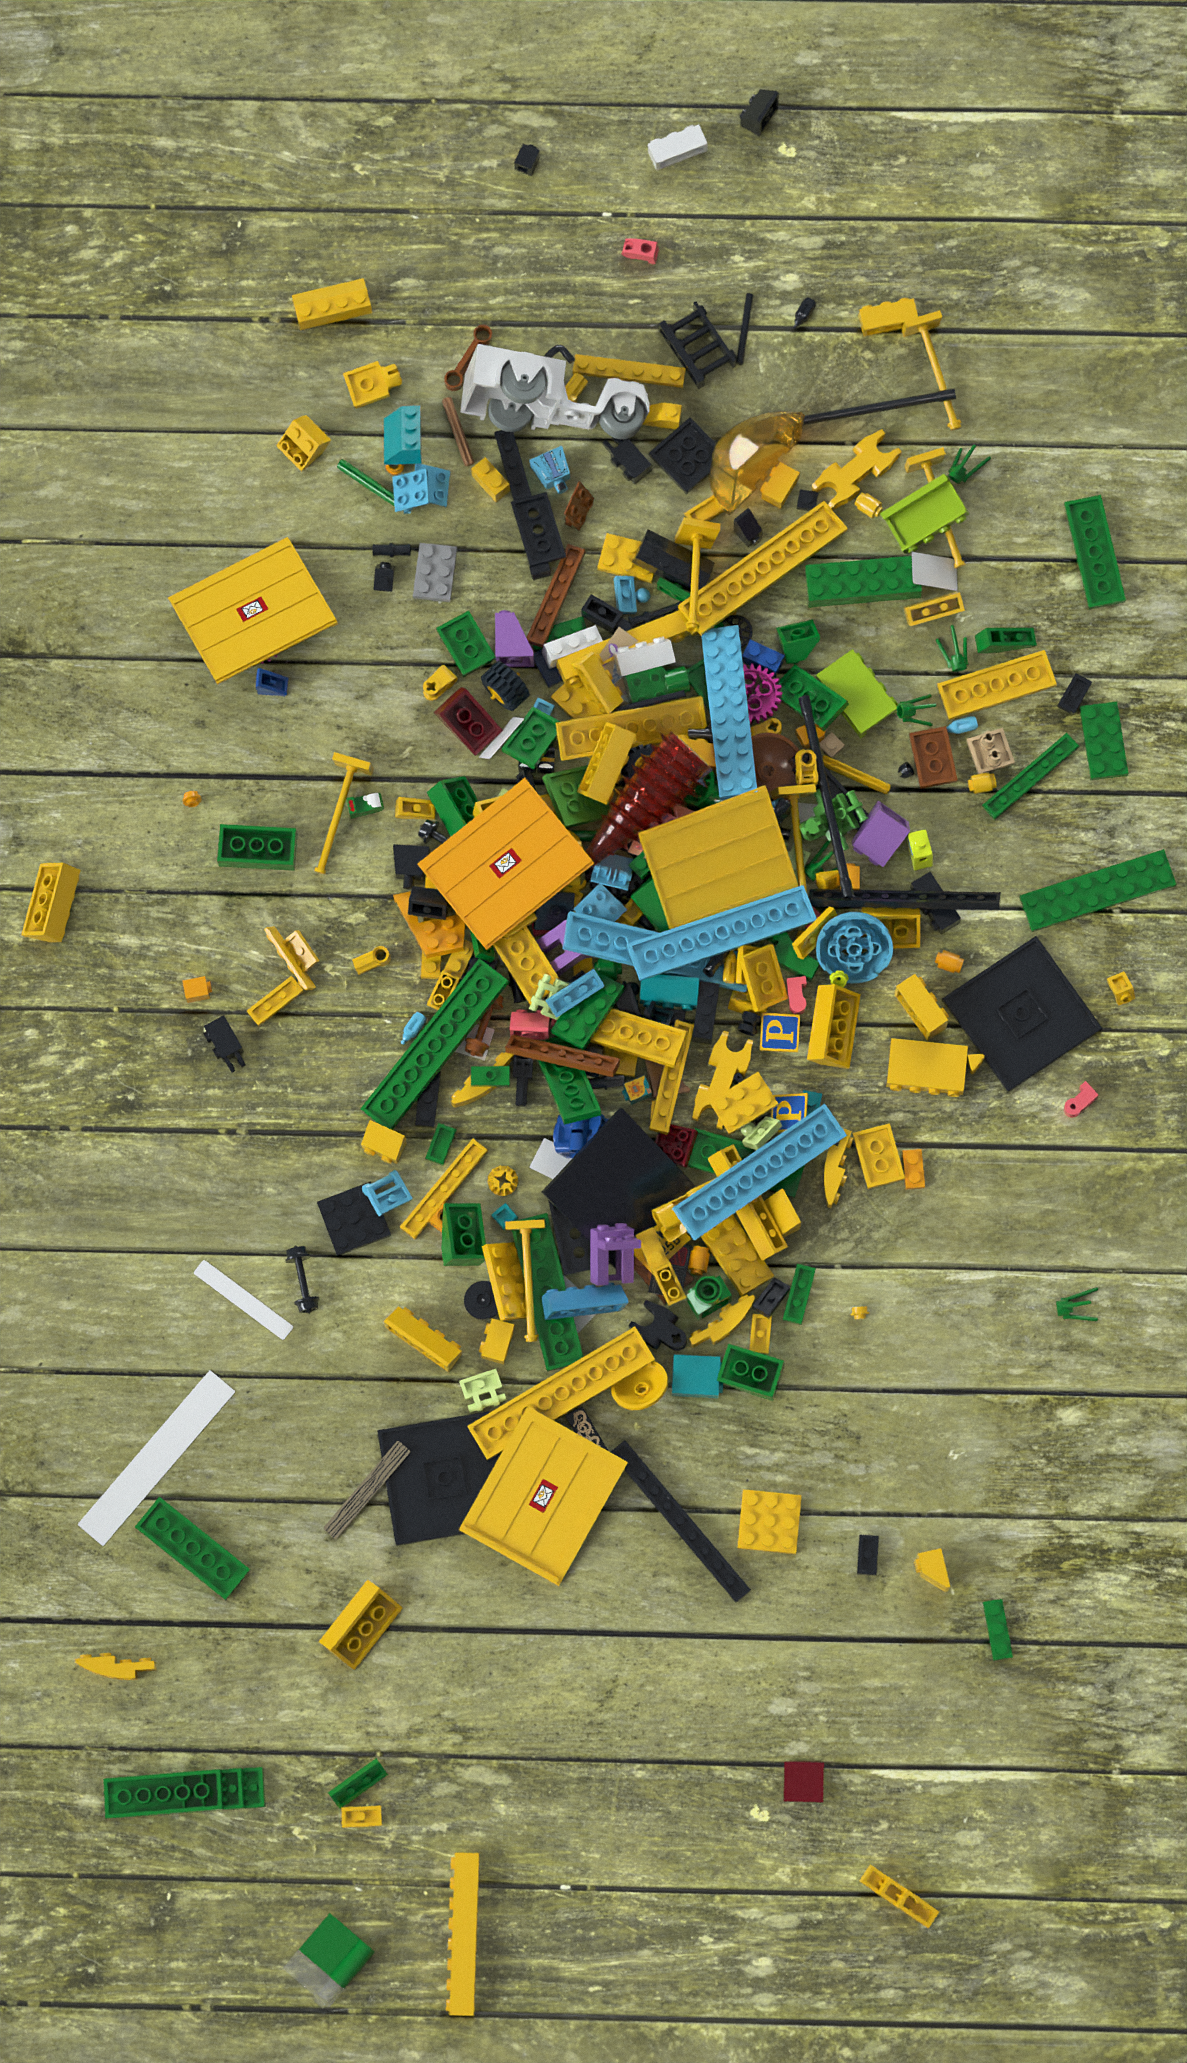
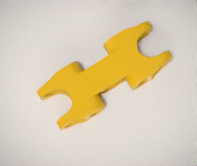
M881 429L872 435L866 436L853 448L852 451L857 456L841 468L835 462L826 468L813 483L811 489L814 492H818L825 487L833 488L837 495L828 503V506L835 510L849 503L860 493L861 489L856 484L871 472L876 478H879L890 470L892 465L902 455V451L899 448H895L889 453H882L877 449L876 446L885 437V432Z
M722 1032L719 1040L714 1045L708 1062L709 1065L717 1068L710 1087L704 1084L699 1086L695 1097L692 1120L698 1121L705 1109L712 1108L709 1101L731 1088L734 1075L740 1073L745 1077L750 1064L753 1040L748 1039L741 1051L732 1052L726 1045L729 1032ZM718 1119L717 1129L722 1130L724 1126L720 1119Z

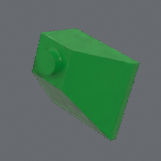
M813 619L776 628L786 664H796L805 660L820 640V635Z

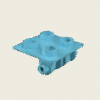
M415 464V471L427 469L429 503L446 507L450 471L424 464Z
M426 468L393 477L395 512L403 510L404 514H410L414 507L429 504Z
M597 850L591 882L628 891L629 882L632 877V869L628 865L634 859Z
M598 884L573 910L576 913L615 922L627 909L602 884Z

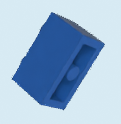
M750 639L742 655V661L749 666L753 664L755 669L761 665L762 671L768 668V675L774 673L776 678L784 663V655Z

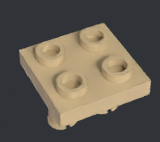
M1003 728L986 731L984 734L966 740L978 774L992 772L1015 764Z

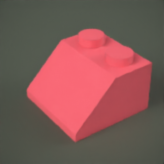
M523 1009L511 1012L510 1036L513 1034L535 1040L549 1039L550 1017L542 1015L540 1013L541 1010H536L535 1013H527V1010Z

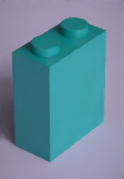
M674 1354L672 1396L719 1398V1393H723V1383L717 1381L722 1362H720L721 1357Z

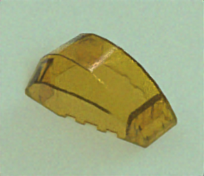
M770 412L751 417L735 425L717 442L712 455L709 482L712 493L726 514L730 516L757 489L755 485L759 480L763 482L768 477L766 472L772 466H777L780 463L778 458L782 454L787 455L800 440L805 417L802 412Z

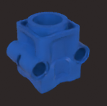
M601 1114V1116L564 1125L561 1116L558 1115L553 1133L556 1153L565 1158L572 1159L609 1119H606Z

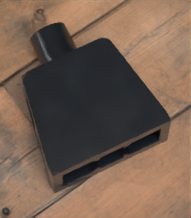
M393 844L396 878L403 879V889L412 890L415 880L424 879L425 873L417 864L430 854L429 846Z

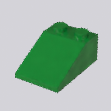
M481 1203L443 1204L441 1242L443 1265L480 1266L485 1261L482 1246L486 1245Z
M728 1344L717 1381L751 1395L774 1401L785 1362L781 1359Z

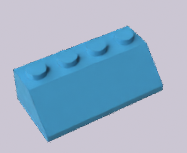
M608 1283V1285H603V1287L587 1285L584 1289L569 1287L565 1289L566 1291L559 1292L558 1289L547 1290V1293L541 1297L545 1320L620 1312L629 1303L622 1286L615 1285L614 1283Z

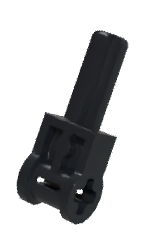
M514 1055L513 1079H517L515 1104L516 1106L524 1107L527 1105L528 1079H532L534 1059Z

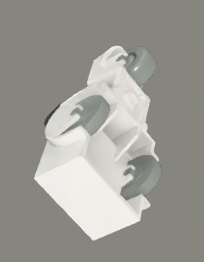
M478 344L465 373L460 413L480 416V420H484L487 402L490 399L488 404L489 418L497 428L503 431H520L529 424L531 418L532 430H535L536 427L548 429L550 424L593 429L599 421L600 426L609 436L617 439H628L639 432L649 413L650 403L644 385L634 381H621L618 378L607 380L596 406H591L588 403H574L568 400L564 384L566 361L552 358L560 352L569 364L575 361V358L563 345H555L544 356H539L528 352H518Z

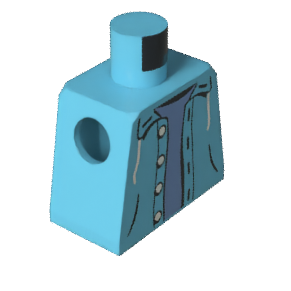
M562 446L529 460L532 471L546 489L555 487L558 494L568 490L565 481L570 479V472Z

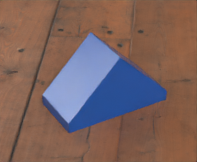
M261 668L257 669L256 690L258 695L287 696L288 677Z

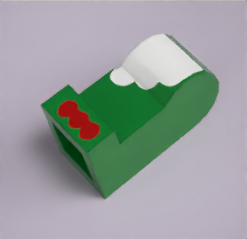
M380 793L346 798L351 819L384 810Z

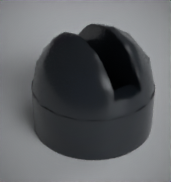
M908 762L899 766L898 773H902L900 777L907 779L914 775V770Z

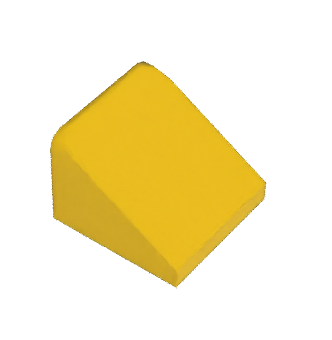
M838 870L816 873L817 887L819 889H835L840 886Z

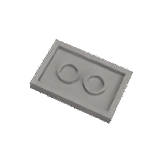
M419 544L413 599L451 602L457 554L456 546Z

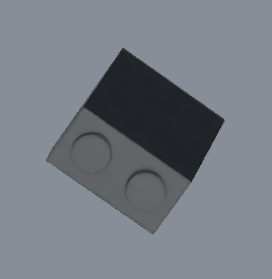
M760 89L757 94L752 95L749 107L747 109L744 108L740 114L741 127L760 137L778 109L779 92L775 90Z

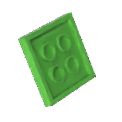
M588 765L546 774L542 777L558 819L566 828L608 819L614 815L609 802L606 805L577 792Z

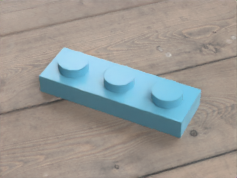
M592 969L545 1001L557 1018L603 988L604 984L596 971Z

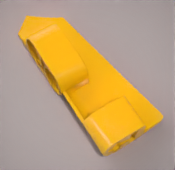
M714 1179L652 1210L656 1224L669 1243L687 1232L672 1208Z

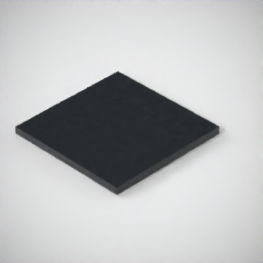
M1037 936L942 998V1001L978 1052L985 1055V1062L1007 1093L1103 1029Z
M619 1108L541 1193L590 1242L591 1228H597V1225L615 1227V1224L625 1223L628 1227L634 1229V1237L636 1238L635 1235L657 1225L652 1215L653 1209L685 1195L696 1186L623 1108ZM610 1250L609 1263L615 1269L616 1250Z
M492 1411L377 1430L381 1458L386 1455L397 1441L410 1450L407 1457L385 1481L396 1546L465 1535L459 1528L500 1457L499 1453L487 1460L467 1426Z

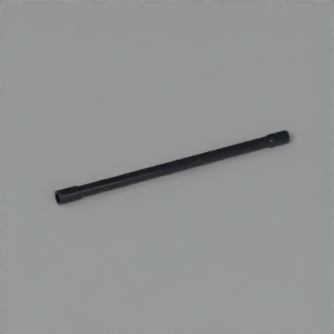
M955 388L930 394L771 422H760L752 424L753 435L774 430L933 402L955 400L956 393Z
M805 695L798 699L805 721L810 748L816 754L818 784L840 877L841 891L844 899L854 896V891L848 874L813 718L811 700L809 695Z

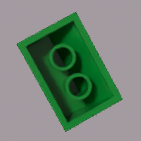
M465 776L441 780L427 792L450 836H453L474 819L473 810L475 802H479Z
M651 875L630 897L655 929L661 933L670 929Z

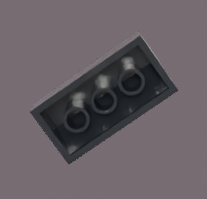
M647 529L632 563L671 583H677L683 589L691 592L693 551ZM701 555L698 591L706 586L715 562Z

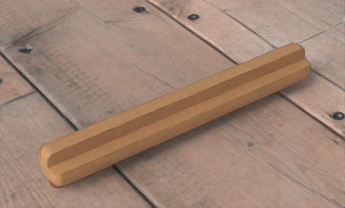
M444 398L442 403L464 465H473L474 459L452 398Z

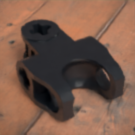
M646 1300L643 1305L654 1315L653 1322L649 1326H641L631 1321L628 1327L630 1329L636 1327L644 1342L655 1350H658L662 1343L674 1351L683 1350L686 1347L687 1339L686 1334L675 1326L679 1317L664 1306ZM680 1337L681 1343H674L673 1338Z

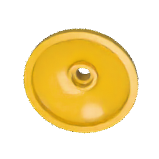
M654 1361L613 1385L611 1393L616 1403L625 1409H646L656 1404L664 1396L668 1387V1376L665 1369Z

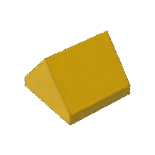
M967 1055V1064L971 1074H974L983 1063L985 1055Z

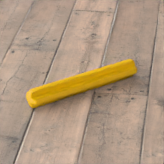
M826 755L822 757L826 768L883 794H888L891 788L890 784Z

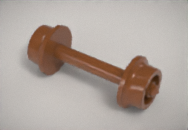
M501 995L498 996L483 1015L475 1039L465 1038L466 1046L464 1050L472 1056L483 1057L485 1051L489 1049V1045L482 1042L493 1009L503 1010L502 1002L504 997Z

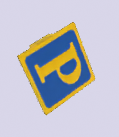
M762 1013L760 1051L798 1053L800 1015Z
M808 1093L773 1095L779 1105L771 1110V1118L780 1120L782 1127L776 1133L784 1132L807 1116Z

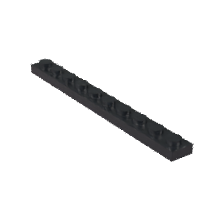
M810 889L808 897L812 906L836 908L1000 910L1001 892L853 890L854 896L844 899L841 889Z
M626 1440L615 1447L611 1453L628 1462L624 1471L733 1601L737 1603L748 1594L751 1589Z

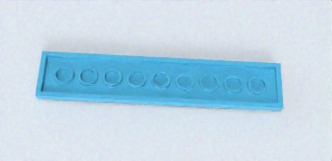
M738 625L712 628L701 636L720 800H726L757 788Z
M804 885L628 943L626 947L639 981L740 948L743 945H749L811 924L817 918Z
M570 911L567 915L563 949L634 966L626 945L659 932ZM710 958L664 973L672 976L699 978V982L718 983L720 987L743 993L747 991V985L736 984V981L734 984L723 981L724 964L717 969L713 977L706 976L703 973V968L708 964Z
M823 1104L680 1202L672 1210L695 1241L847 1135L828 1107Z

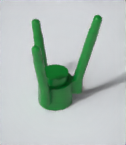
M974 444L961 464L957 465L963 451L960 448L952 467L948 471V477L957 484L965 483L991 457L988 456L966 474L967 470L964 468V465L973 453L976 445Z
M951 625L955 655L951 656V660L939 638L936 639V642L947 662L948 669L952 668L953 672L966 670L969 664L967 659V638H963L962 656L959 652L954 625Z
M928 694L909 701L900 702L897 705L896 712L903 722L932 726L931 722L911 717L916 714L918 709L936 707L937 705L936 703L916 706L913 704L931 698L932 695Z
M827 840L811 862L805 866V874L812 882L816 880V873L824 871L821 866L834 854V851H831L819 863L816 862L831 841Z
M1095 1287L1066 1298H1060V1301H1056L1058 1316H1063V1319L1098 1321L1096 1317L1070 1314L1073 1313V1307L1091 1304L1090 1300L1072 1303L1071 1300L1096 1292L1098 1288Z

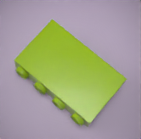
M942 474L880 514L901 546L902 552L911 554L918 550V546L922 543L927 544L935 539L934 536L938 533L944 534L949 531L951 525L964 522L969 512L948 476Z
M852 649L816 674V679L848 701L849 705L841 714L861 739L867 735L868 730L892 713L896 714L898 703L892 696H888L882 682L878 683L874 678L875 673L873 670L864 665L863 657Z

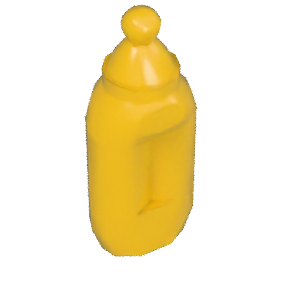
M731 950L725 958L723 981L729 984H734L736 981L737 959L733 952L734 950Z

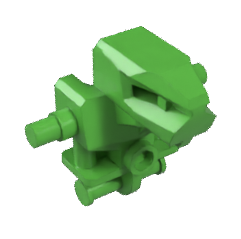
M818 789L814 793L818 804L813 808L815 816H811L809 819L801 822L799 829L806 840L813 841L826 836L828 841H831L820 789ZM854 790L846 793L852 804L851 807L843 793L837 794L832 799L843 851L849 849L845 838L847 832L860 827L853 811L856 812L860 823L869 819L866 817L862 809L863 804L858 801Z

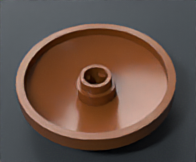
M760 733L751 736L757 788L765 785L770 796V792L777 787L797 786L795 774L792 772L793 767L788 762L799 751L797 746L788 738L776 733Z

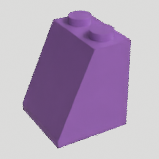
M508 610L495 613L496 662L500 661L509 667H534L533 651L515 614Z
M877 801L867 816L869 819L864 821L853 838L852 846H854L853 849L858 854L863 855L864 853L869 857L868 860L874 865L878 866L880 864L884 867L910 832L909 821L880 801Z

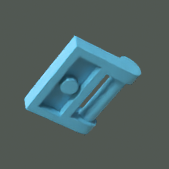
M396 1170L389 1172L388 1176L362 1186L363 1193L368 1196L378 1216L413 1199ZM391 1182L396 1185L378 1195L375 1193V1190Z

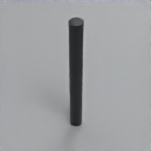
M746 293L736 359L737 365H743L753 302L752 293Z
M685 690L618 706L612 712L649 707L685 698L686 693Z

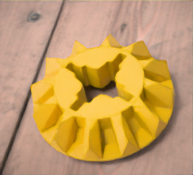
M499 1165L493 1168L488 1175V1187L498 1196L510 1195L518 1186V1176L515 1170L509 1166ZM506 1173V1180L510 1183H504L500 1188V1181L496 1178H502Z

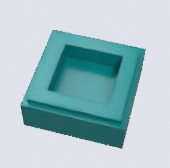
M506 1203L491 1214V1217L503 1231L506 1229L505 1222L518 1219V1216Z

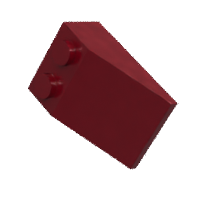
M460 687L433 712L474 756L503 731L470 692L463 687Z

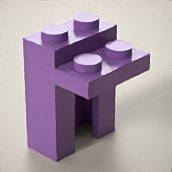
M567 920L536 941L545 954L562 943L563 945ZM565 950L562 955L550 962L559 977L581 960L593 956Z
M625 1223L615 1224V1227L597 1225V1228L590 1229L591 1283L597 1286L608 1285V1281L621 1280L623 1284L634 1283V1249L641 1248V1240L634 1237V1229L628 1227ZM616 1250V1274L608 1275L609 1251Z

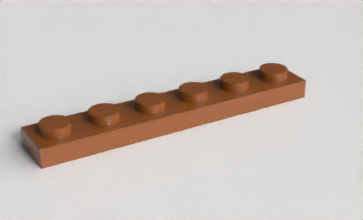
M567 544L565 549L566 558L560 560L526 637L529 644L541 648L546 644L585 556V549Z
M513 1034L505 1046L506 1053L614 1077L620 1066L619 1058Z

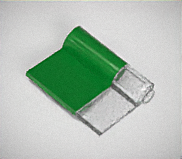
M329 1912L283 1969L316 1997L314 2001L320 2007L324 2008L327 2006L329 2008L373 1956L375 1951Z

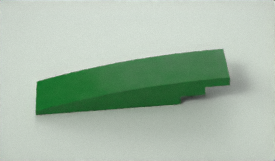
M264 1767L214 1769L103 1779L105 1819L266 1807Z

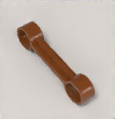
M479 325L475 328L474 340L454 370H450L445 374L444 381L448 390L458 391L462 388L463 376L468 369L477 345L487 346L491 343L492 330L489 326ZM485 330L490 336L486 340H479L476 337L477 333ZM450 376H458L460 383L452 386L448 384L447 379Z

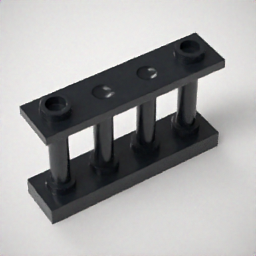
M697 301L693 302L694 312L672 325H668L663 320L658 323V330L682 366L686 368V372L696 387L700 389L705 386L706 375L729 362L732 368H735L737 356L732 349H728L706 316L707 312L703 305L699 306ZM697 318L700 319L704 327L682 340L677 339L675 331ZM708 332L714 340L693 354H688L685 351L688 344ZM719 347L724 355L723 357L703 369L696 367V360Z

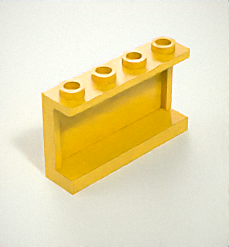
M891 1038L886 1087H890L892 1091L909 1089V1092L912 1093L929 1091L928 1094L931 1095L948 1093L950 1097H959L964 1092L968 1046Z

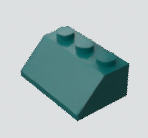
M401 406L384 418V465L422 464L420 406Z
M659 974L641 981L640 1004H643L644 1007L650 1006L653 1000L656 1001L657 1006H662L664 1009L679 1007L685 1011H693V1009H697L699 978Z

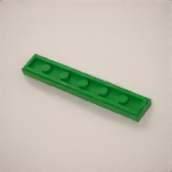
M1065 733L987 800L982 807L996 820L1079 748V745L1068 733Z

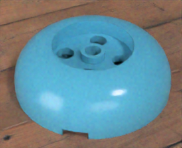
M847 912L832 918L820 931L816 943V955L822 969L826 970L829 974L835 973L837 970L844 971L849 977L847 983H863L876 978L885 967L887 968L893 954L892 938L886 926L876 917L863 912ZM846 949L848 954H844L841 951ZM862 949H867L865 953H861Z

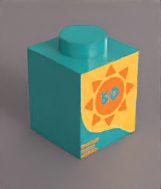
M645 1075L623 1084V1097L625 1101L629 1100L631 1105L652 1097V1091Z

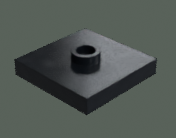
M558 892L535 911L537 920L534 922L533 929L552 930L567 920L568 913L570 911L573 912L575 893Z

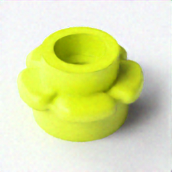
M837 970L835 973H831L830 982L831 984L845 987L849 977L844 971Z

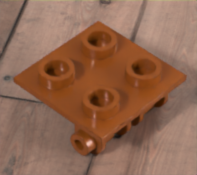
M578 481L564 512L566 516L565 524L570 527L573 524L578 531H580L581 526L585 523L587 513L592 507L594 497L580 481Z

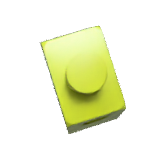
M926 829L908 833L905 840L914 871L932 867L933 853Z

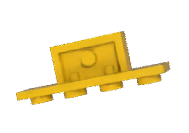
M275 926L266 927L264 931L267 933L268 940L275 945L278 955L286 961L289 971L295 974L300 987L306 991L314 990L316 986L306 972L320 960L300 931L295 930L284 940Z

